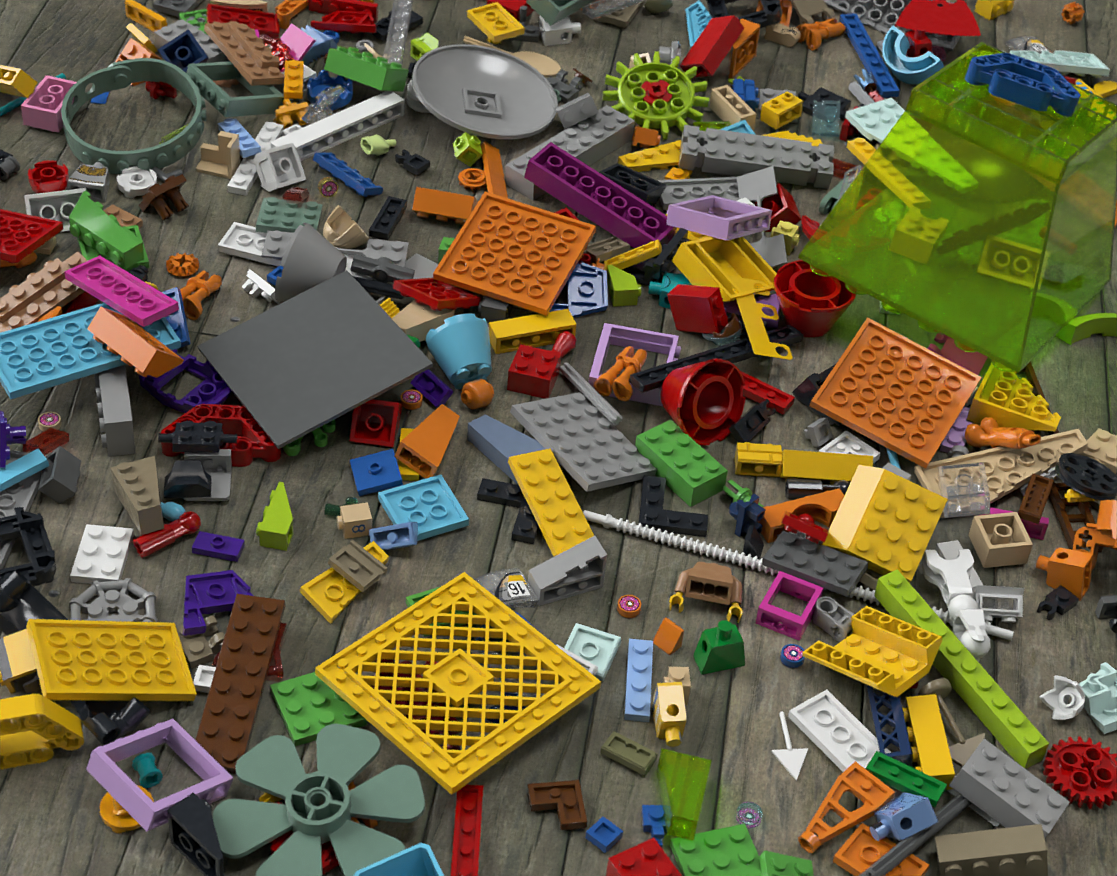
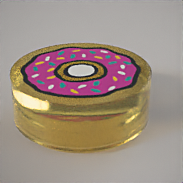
M325 177L318 183V190L323 197H332L338 192V184L332 177Z

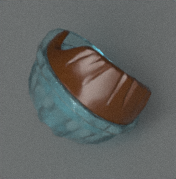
M732 313L731 318H728V324L721 332H713V334L702 333V336L707 340L713 341L717 346L736 342L741 338L742 323L738 320L736 314Z

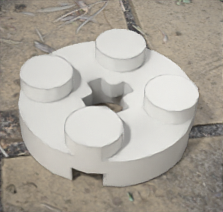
M138 166L128 167L122 170L120 176L119 174L117 176L118 189L127 198L145 195L149 192L148 189L157 183V175L153 170L150 169L149 172L138 168Z

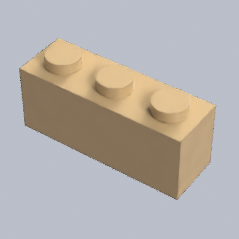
M728 85L713 88L709 107L727 126L745 120L754 132L756 113Z

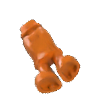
M991 417L982 419L980 426L978 424H969L965 430L966 442L970 446L978 448L986 446L996 448L1001 446L1022 449L1036 445L1041 441V436L1035 434L1032 430L1020 427H998L997 421Z

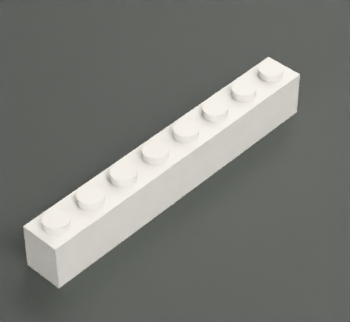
M386 91L270 142V149L294 143L299 159L303 161L314 156L315 153H321L404 116V99L393 91Z

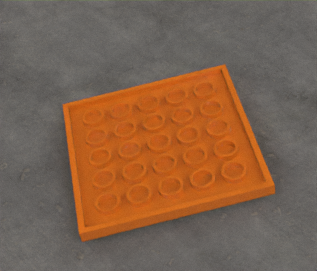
M484 192L433 272V279L547 316L595 234L596 226Z
M867 318L811 400L809 406L926 469L982 377Z

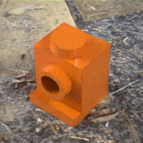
M635 126L631 144L637 146V143H640L639 146L644 148H650L651 145L659 146L661 135H658L659 131Z

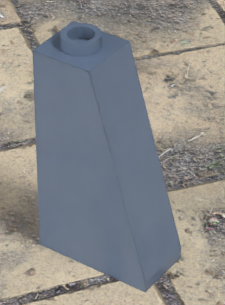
M483 415L468 423L467 440L516 484H518L508 464L509 457L545 450L537 440L487 415Z

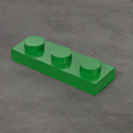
M878 751L875 752L866 767L867 771L884 784L903 793L906 792L928 798L931 806L936 808L947 787L946 783Z

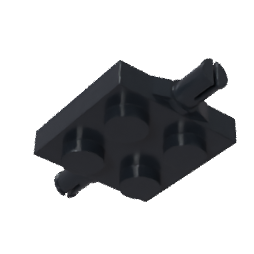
M822 87L812 95L802 91L798 94V98L805 101L802 106V112L830 125L840 118L846 119L845 111L851 106L850 100Z
M183 421L176 424V429L172 434L159 433L158 443H172L173 452L219 453L223 443L237 444V434H224L223 423H216L214 421H207L205 423Z

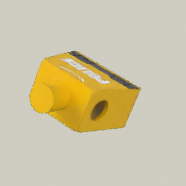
M682 682L657 683L651 706L656 735L659 739H666L667 746L676 747L682 743L681 737H683L686 725Z

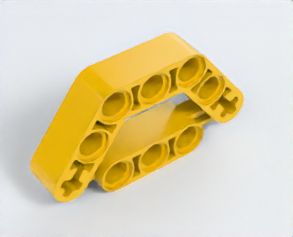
M29 694L0 699V770L42 763L53 757L54 748L61 747L65 750H76L84 744L81 719L40 694Z

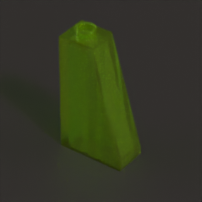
M661 748L657 776L667 833L671 836L694 841L712 760Z

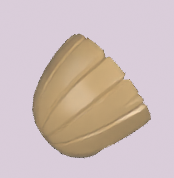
M337 205L332 211L323 228L324 237L337 248L353 249L363 245L370 239L354 220H351L352 218L340 205Z

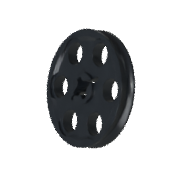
M1066 453L1060 456L1059 462L1055 465V471L1067 486L1095 500H1113L1116 498L1117 476L1109 468L1092 458L1080 454Z

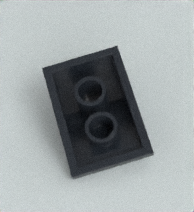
M191 793L167 810L170 843L204 876H224L223 855L211 813L212 809L205 799H200L195 793Z

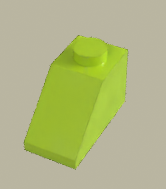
M607 265V287L613 306L637 305L638 297H641V285L637 284L635 276L613 265Z

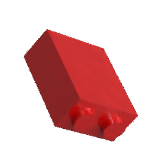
M678 284L667 294L676 330L713 334V332H721L728 324L723 298L718 287Z

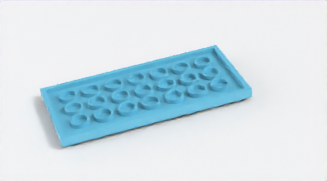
M101 303L1 332L0 382L9 398L14 399L125 365L126 363L120 360L121 355H116L107 350L108 345L96 341L93 338L94 334L87 329L100 307L119 314L122 313L105 303ZM165 317L153 322L151 325L141 326L169 349L174 350L181 347V340Z

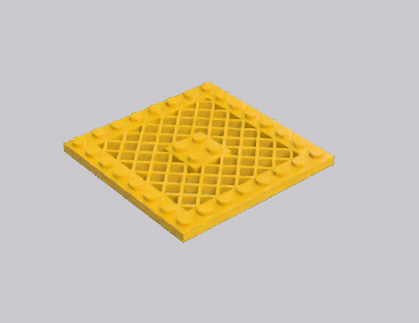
M465 572L315 667V675L451 795L601 687L599 679ZM455 611H469V615L455 614ZM437 622L451 623V627L437 626ZM454 623L468 624V627H454ZM472 624L486 625V628H472ZM419 634L432 635V639L419 638ZM436 635L450 636V640L436 639ZM454 636L468 637V640L453 639ZM471 637H483L485 641H471ZM489 638H503L502 642H489ZM400 647H414V651L400 650ZM418 647L432 648L431 652L418 651ZM435 648L449 649V653L435 652ZM470 650H482L484 654H470ZM488 651H502V655H488ZM506 652H520V656H506ZM381 659H395V663H381ZM399 660H413V664H399ZM417 661H431L430 665H416ZM488 664L502 665L501 669L487 668ZM505 665H519V669H505ZM523 666H537V670H523ZM362 671L376 672V676H363ZM380 672L394 673V677L380 676ZM398 673L412 674V678L398 677ZM416 674H423V678L415 677ZM494 678H501V682H494ZM505 678L519 679V683L505 682ZM523 679L537 680V684L523 683ZM541 680H553L554 685L541 684ZM379 686H393L392 691L378 690ZM397 687H411V691L396 690ZM415 687L429 688V692H414ZM486 691H500L501 694L500 696L486 695ZM504 692H518V697L504 696ZM522 693H536V697H522ZM396 700L410 701L409 705H395ZM414 701L428 702V706H414L413 703ZM432 702L446 703V707H435L431 705ZM468 704H482V709L468 708ZM486 705H500V710L486 709ZM504 705L518 706V710H504ZM425 715L427 720H413L412 716ZM431 716H445V721L430 719ZM449 717H463V722L449 721ZM467 718H481V723L467 722ZM485 718L500 719L499 724L485 723ZM503 719H509L503 724ZM430 730H444V735H430ZM448 731H463L462 736L448 735ZM466 732H481V737L466 736ZM447 745H460L462 750H447Z

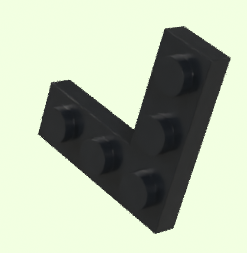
M644 475L639 523L642 524V527L648 525L649 529L654 527L656 531L661 529V532L666 530L667 533L673 532L675 534L706 537L708 515L664 510L666 478Z
M482 478L477 493V500L520 508L511 540L534 544L539 526L519 485Z

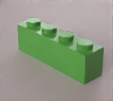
M87 190L84 191L69 216V230L71 234L124 269L144 259L143 242L126 226L121 227L113 214L108 215L102 210L103 205L99 201L93 202L90 199L91 194Z

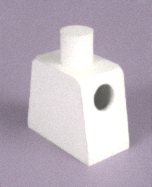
M541 16L539 17V31L544 46L570 43L572 41V34L581 33V24L571 23L569 16L552 26L545 22Z

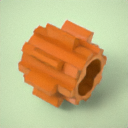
M1076 2L1064 5L1061 16L1066 23L1070 22V24L1081 21L1084 14L1083 6Z

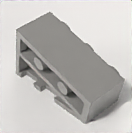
M593 536L530 569L528 587L538 605L541 606L603 588L607 553L597 537Z

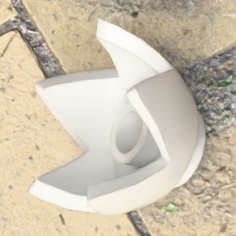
M1055 675L1054 689L1040 696L1042 702L1053 710L1052 719L1065 720L1077 716L1085 704V694L1078 682L1062 676ZM1071 696L1072 701L1070 704H1068V699Z

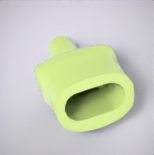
M380 135L367 136L361 139V147L366 154L379 156L387 153L390 147L396 146L395 139L384 140Z

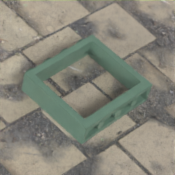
M231 61L188 65L186 74L198 86L201 96L225 117L274 114L278 106L283 105L284 95L273 85L251 86ZM236 79L255 96L230 97L213 81Z

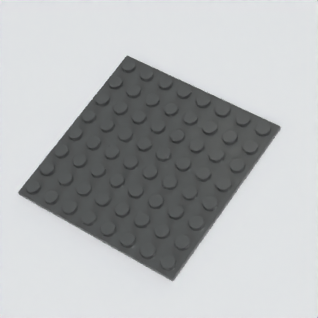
M347 270L197 346L198 350L278 449L433 367V363Z

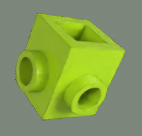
M465 132L453 143L454 155L458 160L471 167L483 155L480 140L476 136H471Z

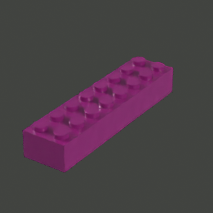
M552 142L548 143L528 160L524 178L620 240L628 243L634 249L655 240H660L661 245L668 244L674 237L677 227L666 225L667 216Z

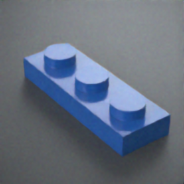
M175 287L162 292L177 301L179 305V310L165 317L181 340V347L190 345L181 290Z

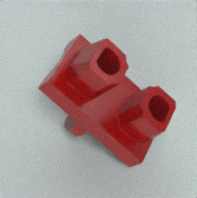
M146 81L145 88L150 92L151 98L157 99L159 96H167L175 99L177 97L176 88L172 87V85L161 81Z

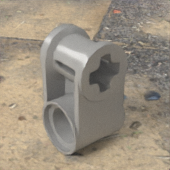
M821 597L817 600L812 620L816 626L830 634L835 640L841 642L852 631L851 617L854 614L842 607L834 599Z

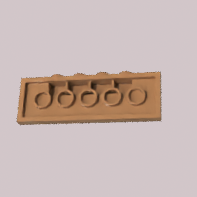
M234 21L205 24L204 31L251 86L284 84L285 76L278 69L280 65L279 57L272 54L271 48L264 45L263 39L256 36L254 29Z
M77 251L63 262L58 258L54 261H47L43 269L37 273H30L26 281L20 285L12 286L9 289V293L0 298V333L36 323L41 317L57 306L63 307L85 292L65 278V271L87 260Z

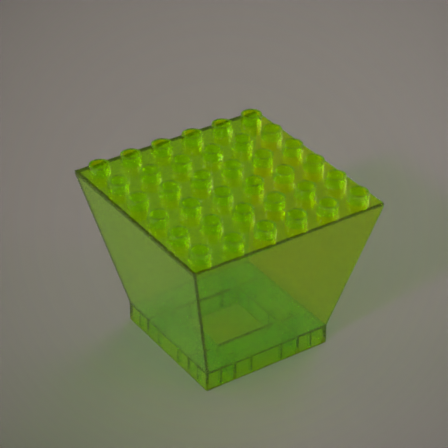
M980 42L912 89L905 112L800 252L798 258L809 263L810 269L814 273L821 276L832 275L845 282V286L850 292L858 295L868 294L880 300L882 307L888 312L894 314L904 313L918 320L917 323L921 329L930 333L941 332L954 339V343L959 349L966 352H979L991 358L992 364L999 370L1005 372L1016 371L1019 373L1111 280L1117 199V104L1072 83L1070 84L1079 92L1080 98L1073 115L1069 117L1058 114L1051 106H1048L1046 111H1037L994 96L988 92V84L973 85L965 80L966 72L973 57L1005 53L984 42Z

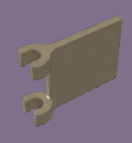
M790 0L800 18V25L814 23L811 16L820 13L823 21L835 17L834 11L827 7L824 0Z

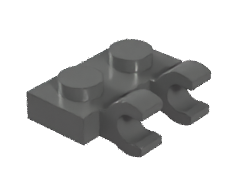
M561 69L555 78L550 76L547 80L553 89L560 92V101L567 103L579 96V91L582 89L579 83L582 82V79L576 76L572 79L570 85H567L568 80L564 77L568 72Z

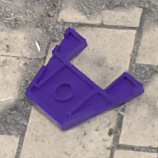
M233 570L186 576L183 635L205 633L206 624L202 614L232 611L237 594L254 596L250 592L251 588Z

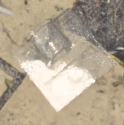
M340 85L335 88L331 86L326 91L323 90L317 95L315 104L311 103L304 110L306 113L302 119L306 123L310 121L315 123L333 115L329 107L345 90Z

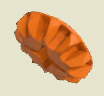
M465 169L458 175L459 185H463L464 188L480 190L481 187H486L487 185L485 171L481 169Z
M186 252L184 254L177 253L176 256H170L169 260L166 261V269L175 276H189L197 272L199 261L193 254L187 255Z

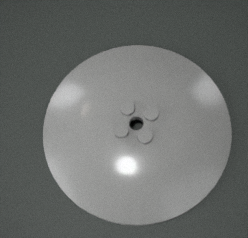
M467 44L439 47L424 54L417 61L412 74L413 89L420 102L443 122L473 135L493 139L526 138L545 130L553 122L556 115L555 108L558 107L557 97L549 81L525 61L497 49Z

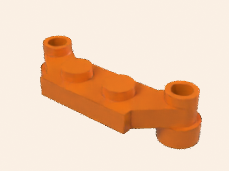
M285 0L275 7L280 28L288 29L290 19L309 6V0Z

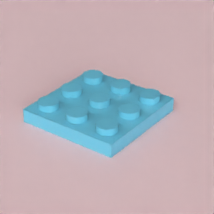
M441 474L378 492V500L393 525L407 522L418 523L417 541L469 526L468 516Z

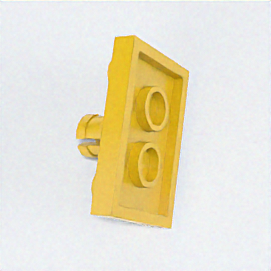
M498 2L467 10V17L488 36L489 43L499 44L504 39L513 38L525 33V27Z

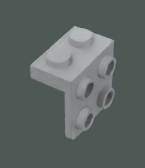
M220 449L219 453L184 452V460L201 461L205 471L211 475L212 489L211 497L183 499L185 501H228L230 499L232 477L231 449Z

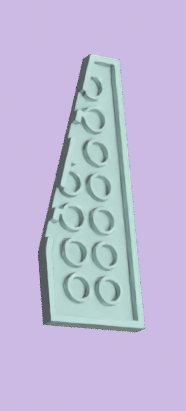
M892 98L846 111L845 118L867 139L871 141L877 140L880 142L881 147L893 149L896 151L897 156L919 168L922 166L929 170L928 173L945 178L947 184L962 192L979 188L980 181Z

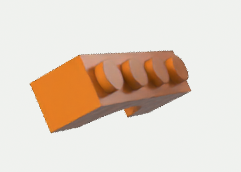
M839 488L764 507L766 509L765 515L758 522L763 525L761 533L767 543L776 541L777 535L781 534L782 531L790 532L784 529L785 524L781 523L785 511L796 516L807 513L813 517L814 521H818L829 528L844 498V494Z

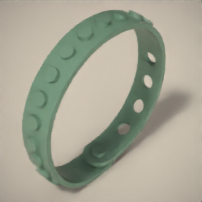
M137 58L115 62L107 68L90 73L80 79L67 92L61 109L65 137L72 153L84 164L94 165V163L100 162L109 169L111 174H122V170L133 166H138V168L150 172V169L152 170L153 167L161 169L177 162L195 147L204 131V121H207V112L202 110V108H206L204 97L200 96L198 86L189 75L167 61ZM161 81L168 83L187 96L196 108L191 122L182 132L162 144L140 150L112 151L97 148L80 139L70 127L73 116L87 101L105 92L126 88L134 82ZM92 83V88L85 92L86 86Z

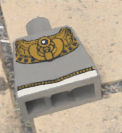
M96 162L94 165L82 164L70 176L67 188L68 190L86 188L91 194L90 199L92 201L105 203L110 185L109 169L100 162Z

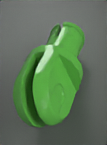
M728 480L727 483L738 492L737 494L725 485L722 487V490L733 499V502L738 500L748 502L751 499L752 491L747 487H740L733 480Z

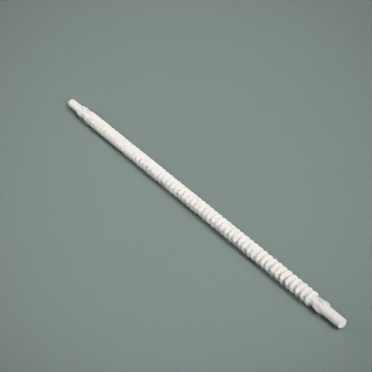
M586 510L583 512L586 520L603 524L604 528H617L618 532L623 530V533L628 531L630 535L635 533L636 537H639V535H642L643 539L649 537L650 541L652 539H655V542L660 540L662 544L667 542L668 546L674 544L675 548L680 546L681 550L687 548V551H690L692 549L693 553L699 551L700 555L705 553L707 557L712 555L713 559L719 557L720 561L726 559V562H729V560L732 561V564L737 562L739 566L744 564L745 568L751 566L752 570L758 568L759 572L765 570V573L769 571L771 575L779 573L775 569L762 565L763 558L761 560L757 556L752 558L751 554L745 556L744 552L738 554L737 550L735 552H732V549L727 551L725 547L720 549L718 545L713 547L712 543L706 545L705 541L699 543L698 539L693 541V538L688 540L686 536L681 538L680 534L674 536L673 532L668 534L666 530L664 532H661V529L656 531L654 527L649 529L648 525H645V527H642L641 523L636 525L635 521L629 523V520H626L624 522L623 518L618 520L610 514L604 516ZM855 586L850 593L851 598L856 596L857 600L863 598V601L870 600V603L875 601L877 605L880 604L874 596L875 590L869 591L868 587L865 590L862 586L859 588ZM935 606L932 608L945 624L949 622L950 626H953L954 621L949 616L948 610L943 612L942 608L940 610H936ZM985 621L987 635L990 634L1012 640L1014 631L993 626L991 622Z

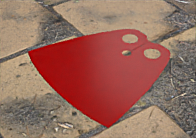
M912 0L905 7L895 26L915 30L917 25H923L926 27L927 33L981 36L976 19L964 0H957L956 3H949L946 0H941V2L940 0Z

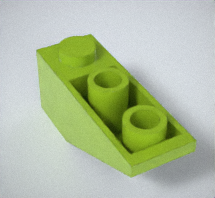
M279 482L276 490L271 492L269 506L264 508L263 521L258 523L256 535L259 536L260 546L287 551L293 537V517L284 482Z

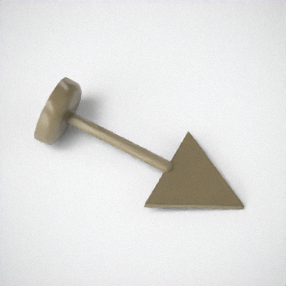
M939 678L924 685L919 690L918 696L936 694L938 704L959 743L949 746L951 759L963 767L982 740L985 739V733L967 740L964 739L943 700L950 694L952 690L951 684L948 679Z

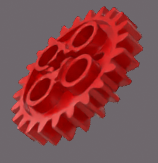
M1078 736L1077 742L1071 737H1068L1067 742L1060 739L1058 745L1053 744L1051 750L1047 751L1043 767H1045L1043 775L1047 776L1046 783L1053 784V790H1059L1061 796L1069 797V804L1075 800L1079 808H1081L1083 803H1086L1089 809H1092L1093 804H1096L1101 809L1104 803L1111 806L1113 800L1117 801V753L1110 754L1111 747L1101 748L1100 741L1096 745L1092 744L1091 738H1088L1087 742H1083L1081 736Z

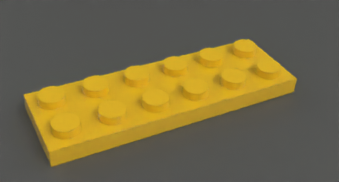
M551 448L509 457L508 464L553 557L594 536Z

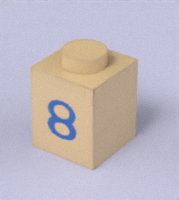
M368 502L340 506L337 526L338 530L343 531L345 539L369 535V529H372V516Z

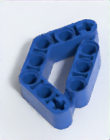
M1010 53L973 57L965 75V80L973 85L988 84V92L990 94L1037 111H1046L1048 106H1051L1058 114L1069 117L1073 115L1080 98L1079 92L1056 69Z

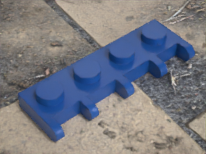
M334 153L314 154L313 160L319 164L320 168L328 170L332 173L333 177L341 179L346 186L355 189L357 194L364 197L382 194L383 188L381 186H376L372 183L371 179L364 178L359 174L358 170L347 166L344 160L337 159Z

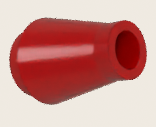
M568 331L558 334L551 351L561 353V358L576 347V337Z

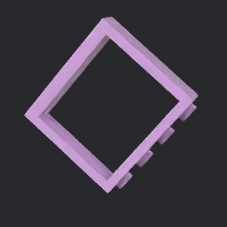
M711 195L669 205L666 225L684 228L692 232L727 241L769 230L772 210Z
M604 323L589 376V384L594 388V382L602 375L610 344L622 347L631 346L634 349L668 354L667 363L678 360L675 357L680 356L681 346H677L679 336ZM631 384L633 395L629 400L663 406L660 397L661 387L642 393ZM612 391L609 397L617 398L614 392Z
M174 719L158 723L143 731L139 730L135 734L119 738L115 742L95 748L91 753L86 768L147 832L168 823L167 810L191 793H195L200 799H205L209 804L225 798L233 780V777ZM166 743L204 781L153 802L115 762Z

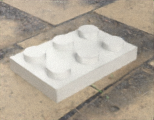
M86 524L70 574L71 582L92 584L96 580L99 582L121 580L134 536L133 528Z

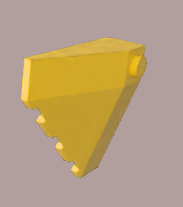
M993 359L973 398L967 420L980 425L982 419L991 417L997 421L998 427H1020L1028 430L1056 431L1061 416L1057 412L1053 414L1047 409L1049 403L1041 395L1036 397L1032 393L1033 386L1026 378H1018L1016 375L1018 370L1014 365Z

